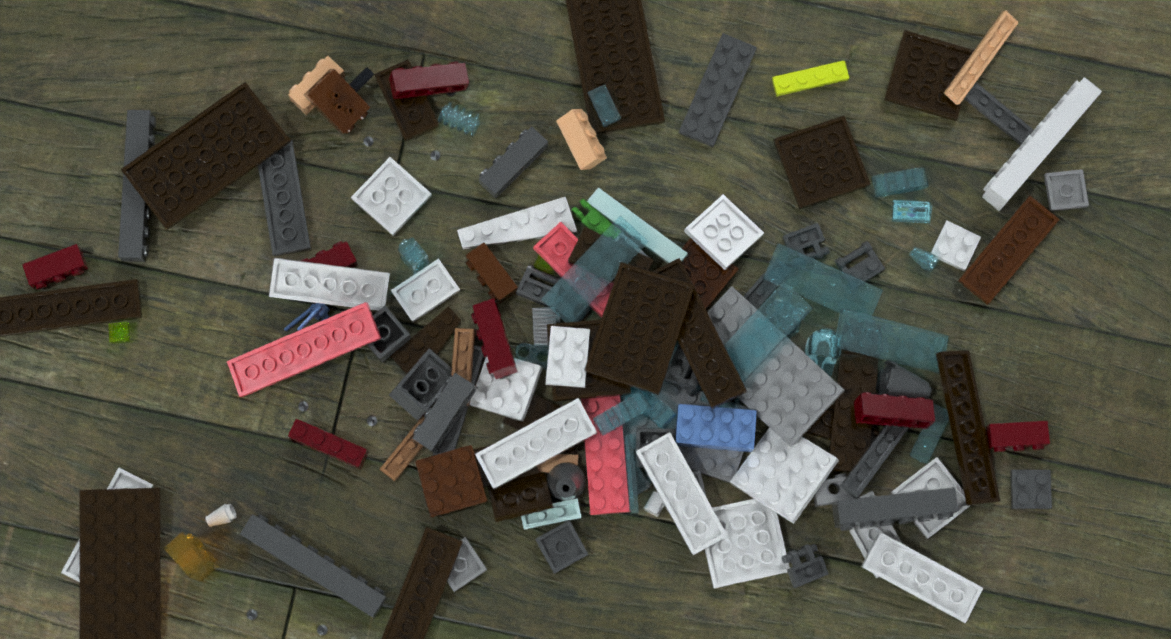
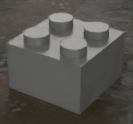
M386 306L373 315L381 339L367 345L381 363L411 339L407 330Z

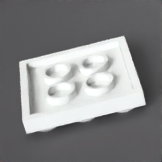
M389 157L357 190L351 199L394 236L432 194Z
M724 195L717 199L684 230L724 270L732 265L764 234L759 227Z
M486 357L476 384L478 388L470 400V406L524 422L543 368L539 365L514 358L518 372L495 379L493 373L489 374L486 363L489 361L488 357Z
M937 457L890 492L891 494H901L955 487L958 512L954 513L953 517L945 520H938V517H934V519H930L927 522H918V519H914L913 522L926 539L971 506L966 505L964 490Z

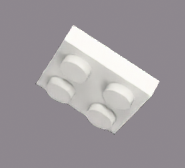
M946 221L930 255L965 271L981 237Z

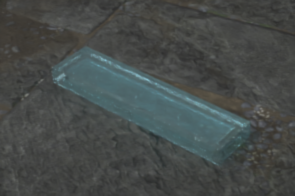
M627 434L624 436L629 509L630 514L634 515L639 513L633 435Z

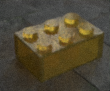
M181 532L164 547L190 578L202 582L218 567L215 563L217 558L210 551L203 548L204 544L190 533L185 534Z

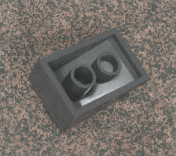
M428 349L391 391L389 396L416 420H419L435 402L438 393L443 392L445 389V383L449 376H451L452 368L431 349Z

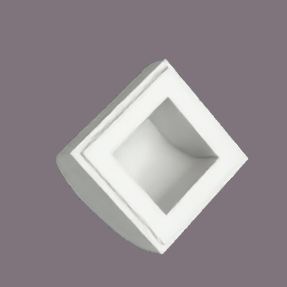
M653 491L644 509L657 517L665 504L660 495Z

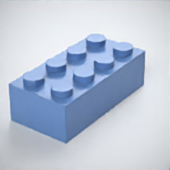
M678 404L675 442L677 446L752 452L755 442L757 410L717 407L712 410L711 406Z

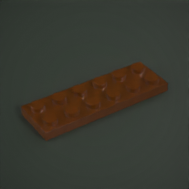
M1029 196L958 281L988 305L1060 219Z

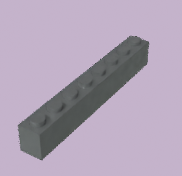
M127 110L124 167L155 145L153 128H156V117L150 110ZM124 174L118 257L123 262H145V256L149 254L146 239L150 236V228L147 226V222L151 218V209L148 208V205Z
M252 514L240 535L373 618L376 617L387 599L383 596L385 593L383 590L376 586L372 589L367 586L368 581L359 575L357 579L350 575L351 570L343 565L338 568L334 565L335 560L327 555L322 558L317 554L318 550L308 545L306 548L300 544L302 540L293 534L289 537L284 534L286 530L277 524L274 527L269 525V519L261 514L258 517Z

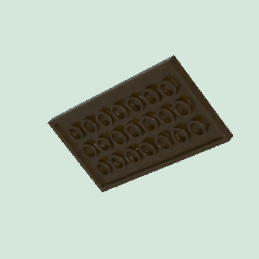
M565 0L588 121L596 134L665 123L642 1Z
M244 82L127 164L121 171L161 224L168 230L285 147L291 140L248 84Z
M161 488L80 490V639H161Z

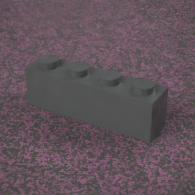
M533 127L529 130L525 129L515 143L512 142L508 145L506 152L502 156L499 155L494 159L493 165L489 169L485 168L480 173V185L496 199L548 148V141Z
M456 373L453 376H449L445 383V389L443 392L438 393L435 398L436 403L426 411L424 415L425 420L415 428L413 433L414 437L412 439L435 453L478 388Z

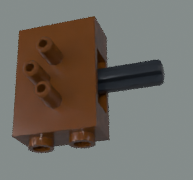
M366 67L348 84L335 69H329L304 96L339 133H349L354 129V123L358 119L362 120L368 115L367 111L370 109V106L357 92L374 76V73Z

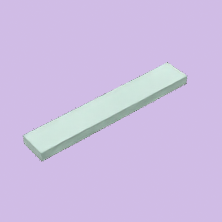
M599 187L588 199L587 202L592 208L598 210L604 217L666 263H670L678 258L683 262L688 256L687 252Z

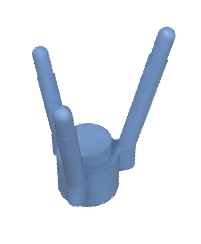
M322 303L312 304L309 309L293 320L284 330H289L309 313L310 315L297 328L298 331L305 327L313 317L318 321L320 318L321 321L329 318L327 313L330 309Z

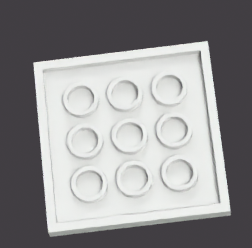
M769 427L730 483L794 524L839 460L803 437L791 448Z
M755 499L712 508L727 534L723 539L705 548L713 589L788 573L787 569L790 568L789 562L786 564L782 562V556L787 554L776 512Z

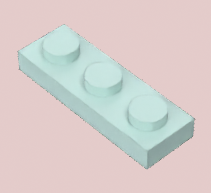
M578 499L552 503L553 508L521 516L524 530L580 519L581 513Z

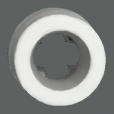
M224 504L206 516V522L209 527L233 522V519L237 518L236 511L232 504Z

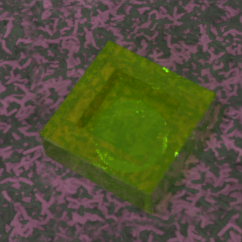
M538 255L533 265L535 266L534 268L551 275L553 268Z
M128 322L108 324L109 342L111 344L130 342Z

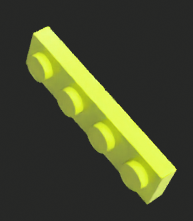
M845 60L772 77L776 96L849 80Z

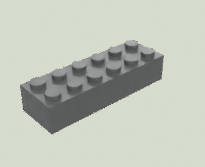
M954 487L838 500L832 504L835 528L847 531L859 525L860 529L871 528L879 523L880 527L890 526L895 521H899V524H908L914 521V519H918V522H927L930 519H934V517H938V520L950 519L954 513L958 512V504Z

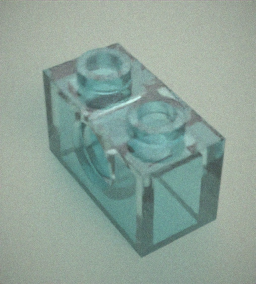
M413 237L409 240L405 239L399 244L398 252L400 258L414 275L429 264L426 252Z

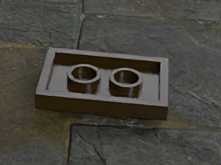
M544 472L510 480L496 489H493L492 485L487 486L496 522L553 508Z

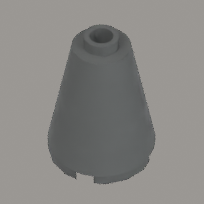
M885 361V369H880L877 376L876 390H878V393H875L876 395L888 394L896 397L929 398L931 387L928 382L894 361Z
M570 462L560 463L550 471L547 485L549 492L556 499L569 501L577 499L583 493L586 486V478L582 469Z

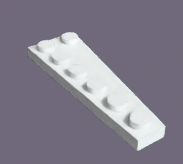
M562 197L457 230L462 248L470 249L478 247L483 242L490 246L492 244L520 242L534 238L541 239L560 222L573 234L577 233V229L567 199Z

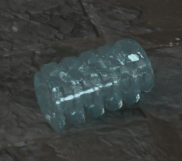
M449 102L447 106L445 105L439 115L438 123L443 121L445 126L450 124L452 129L457 126L459 132L464 129L466 135L471 132V137H474L480 123L479 114L477 113L475 117H472V111L465 114L466 108L458 111L459 105H456L454 108H452V102Z

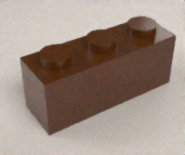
M485 242L466 254L467 261L465 264L471 272L474 270L477 273L478 277L476 278L481 286L486 285L489 290L487 293L491 299L494 298L495 301L497 300L501 304L516 293L518 287Z

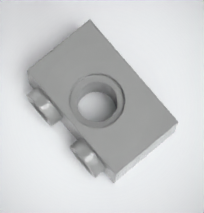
M846 473L834 475V479L827 480L826 478L813 496L815 507L831 505L838 500L854 499L840 486L847 477ZM829 485H835L838 493L831 494L828 490Z

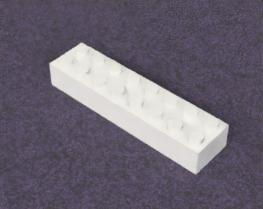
M1085 77L1081 82L1076 80L1055 107L1051 109L984 187L985 193L982 198L1000 211L1102 91Z

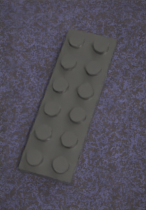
M722 33L681 125L679 134L714 147L757 47Z
M291 140L289 144L258 165L273 256L311 250L294 145Z

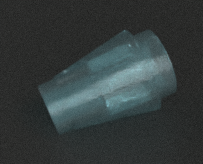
M916 246L909 254L917 264L929 272L935 268L939 261L936 255Z

